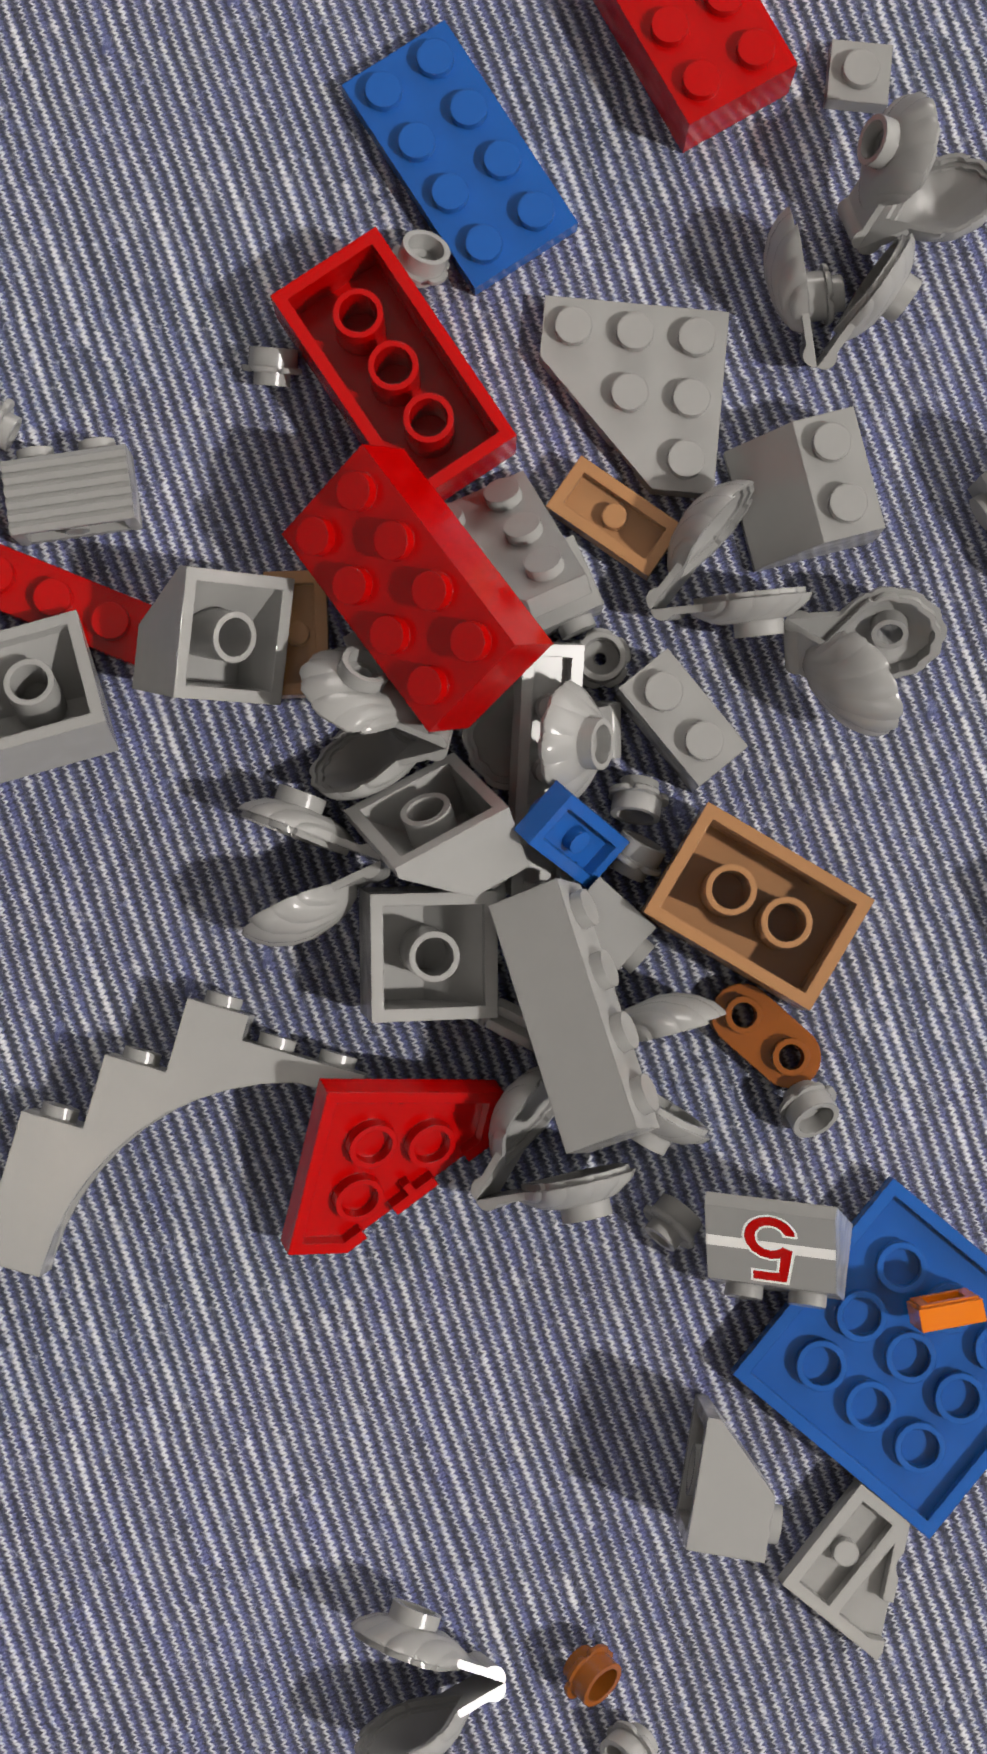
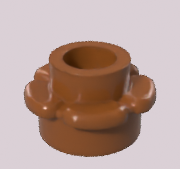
M597 1644L593 1647L583 1645L569 1656L563 1668V1674L568 1680L564 1685V1693L568 1698L575 1699L578 1697L586 1706L592 1707L601 1703L614 1690L621 1677L622 1669L613 1659V1652L609 1650L607 1645Z

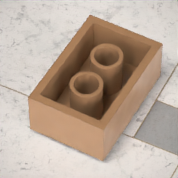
M707 802L699 810L640 913L651 923L796 1009L810 1011L875 900L712 803Z

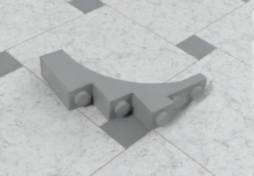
M208 989L204 1000L187 998L167 1067L159 1065L162 1057L161 1054L125 1045L123 1054H104L85 1122L78 1120L79 1109L44 1100L41 1109L30 1108L21 1111L0 1181V1266L40 1277L50 1271L66 1226L81 1198L100 1171L132 1139L174 1110L200 1098L230 1089L275 1083H299L317 1089L319 1078L366 1079L368 1073L355 1070L357 1058L321 1048L318 1059L296 1053L294 1050L297 1041L280 1035L260 1031L258 1042L248 1039L255 1015L240 1011L243 1004V999Z

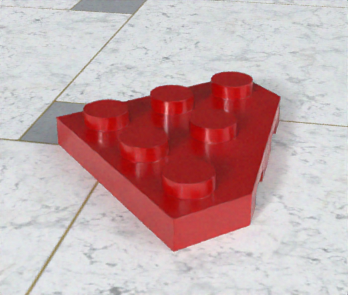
M319 1078L281 1235V1242L287 1254L348 1253L367 1239L363 1230L392 1209L399 1215L439 1185L435 1177L462 1156L471 1161L489 1147L488 1133L492 1113L497 1101L504 1092L496 1080Z

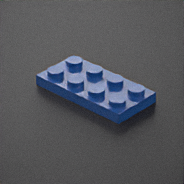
M445 20L341 85L343 96L433 233L440 236L448 244L450 259L474 296L577 231L578 221Z

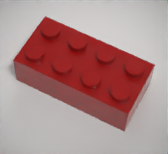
M593 0L682 153L782 98L789 92L798 63L761 0Z
M376 227L270 295L278 321L360 443L404 449L444 501L516 454V433Z
M362 444L282 533L290 547L428 732L469 728L554 644L414 461L402 448Z

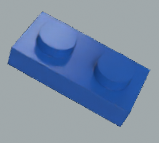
M557 780L544 795L533 802L528 813L513 829L529 845L587 889L590 888L630 843L613 826Z

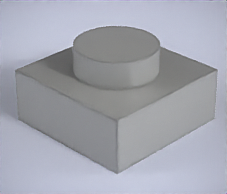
M832 39L828 50L823 109L882 114L888 106L893 45Z

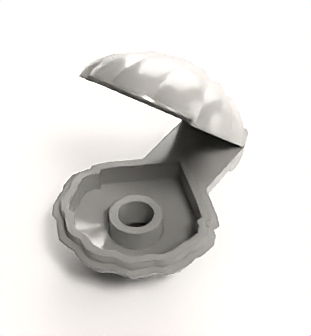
M923 91L905 94L895 99L882 114L873 115L861 131L857 145V157L861 163L860 178L849 196L838 204L837 212L852 246L862 255H870L876 252L880 246L894 241L901 234L907 236L910 232H912L916 241H953L975 231L987 220V163L981 159L970 158L971 155H966L965 153H951L936 157L940 134L938 112L933 98L927 97Z
M790 206L786 207L777 216L768 233L764 249V278L773 307L781 320L790 330L801 333L803 344L800 347L799 354L808 366L822 370L832 368L837 361L838 351L846 341L865 332L881 316L890 323H893L903 313L923 282L911 273L915 255V238L912 232L907 236L901 234L878 259L855 291L833 330L836 333L816 360L809 312L806 269L798 224H794Z
M737 479L718 484L695 499L684 511L668 546L667 570L669 574L658 587L652 588L646 595V604L655 619L659 621L680 620L686 614H690L707 623L721 626L733 624L734 639L785 634L784 617L794 614L810 600L813 592H806V586L703 597L693 599L694 605L666 608L695 569L726 541L745 516L753 499H750L755 490L753 481Z
M879 586L868 593H862L840 611L808 613L797 610L794 614L787 616L784 620L785 634H783L785 669L791 674H800L805 677L810 689L822 706L845 727L866 736L878 737L886 735L891 730L898 728L899 718L903 714V703L898 694V686L895 679L920 672L940 654L942 643L947 636V626L942 620L940 608L927 600L923 594L911 588Z
M355 645L320 651L313 654L309 661L301 666L299 672L302 680L301 691L311 703L312 709L321 718L341 729L332 737L334 740L322 749L319 757L313 762L309 770L312 777L311 786L322 795L337 801L365 798L393 785L409 773L417 762L426 760L438 762L446 758L453 730L428 732L365 646Z
M571 680L564 682L550 696L541 719L538 741L541 775L548 784V789L557 780L579 798L591 784L598 770H604L609 765L611 759L621 758V702L594 701L583 687ZM514 683L469 728L462 730V743L468 751L470 765L484 777L488 785L501 790H509Z
M279 784L274 798H260L242 803L237 808L242 811L240 817L332 852L347 856L350 851L377 862L331 884L286 898L250 917L247 920L250 923L242 928V936L254 943L270 947L295 946L316 939L336 925L347 914L357 899L359 888L372 882L375 884L383 883L390 876V868L368 843L363 845L357 844L345 828L332 818L322 815L327 801L283 784Z
M680 992L655 995L624 1010L635 1024L639 1042L699 1028L710 1024L709 1020L727 1014L720 1005L700 995ZM659 1094V1110L655 1114L660 1128L630 1138L641 1146L664 1156L671 1143L680 1145L703 1144L711 1139L707 1135L708 1129L703 1123Z
M539 1066L529 1069L511 1083L497 1101L492 1113L488 1133L489 1150L492 1159L482 1176L472 1182L471 1194L476 1200L477 1205L484 1211H492L519 1201L541 1210H560L563 1224L578 1223L613 1214L610 1197L618 1194L633 1178L636 1168H630L629 1163L596 1166L522 1183L519 1189L501 1191L525 1148L548 1126L554 1117Z
M393 1598L388 1613L375 1612L358 1617L350 1623L351 1628L354 1630L355 1637L371 1648L422 1669L435 1672L459 1671L463 1669L475 1674L441 1694L408 1699L404 1703L389 1707L360 1730L358 1735L360 1739L354 1746L355 1754H444L460 1735L470 1712L487 1702L495 1703L504 1697L506 1693V1674L504 1670L480 1651L467 1653L456 1640L438 1629L442 1616L419 1604L400 1598Z

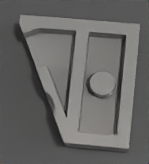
M855 1478L781 1571L778 1579L784 1587L877 1661L883 1653L885 1644L882 1632L889 1602L894 1603L899 1579L896 1571L897 1562L904 1554L911 1523Z

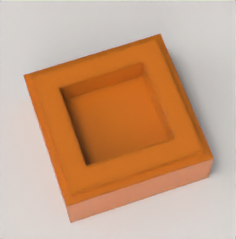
M967 1288L909 1298L910 1301H906L910 1323L922 1333L987 1321L983 1298Z

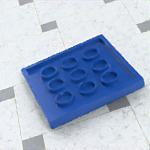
M889 1176L851 1222L853 1227L844 1300L827 1298L826 1309L800 1307L787 1304L786 1301L730 1371L737 1379L930 1539L987 1469V1321L922 1333L910 1323L906 1301H910L909 1298L967 1288L983 1298L987 1319V1255L897 1180Z

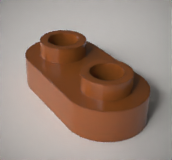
M733 984L723 988L715 995L712 1001L720 1005L727 1014L709 1020L713 1031L766 1080L774 1085L790 1088L800 1081H811L814 1078L821 1063V1051L818 1042L810 1032L766 993L750 984ZM739 1003L748 1004L754 1013L752 1022L746 1027H739L732 1020V1010ZM787 1045L796 1046L801 1055L798 1065L791 1069L784 1068L779 1061V1053Z

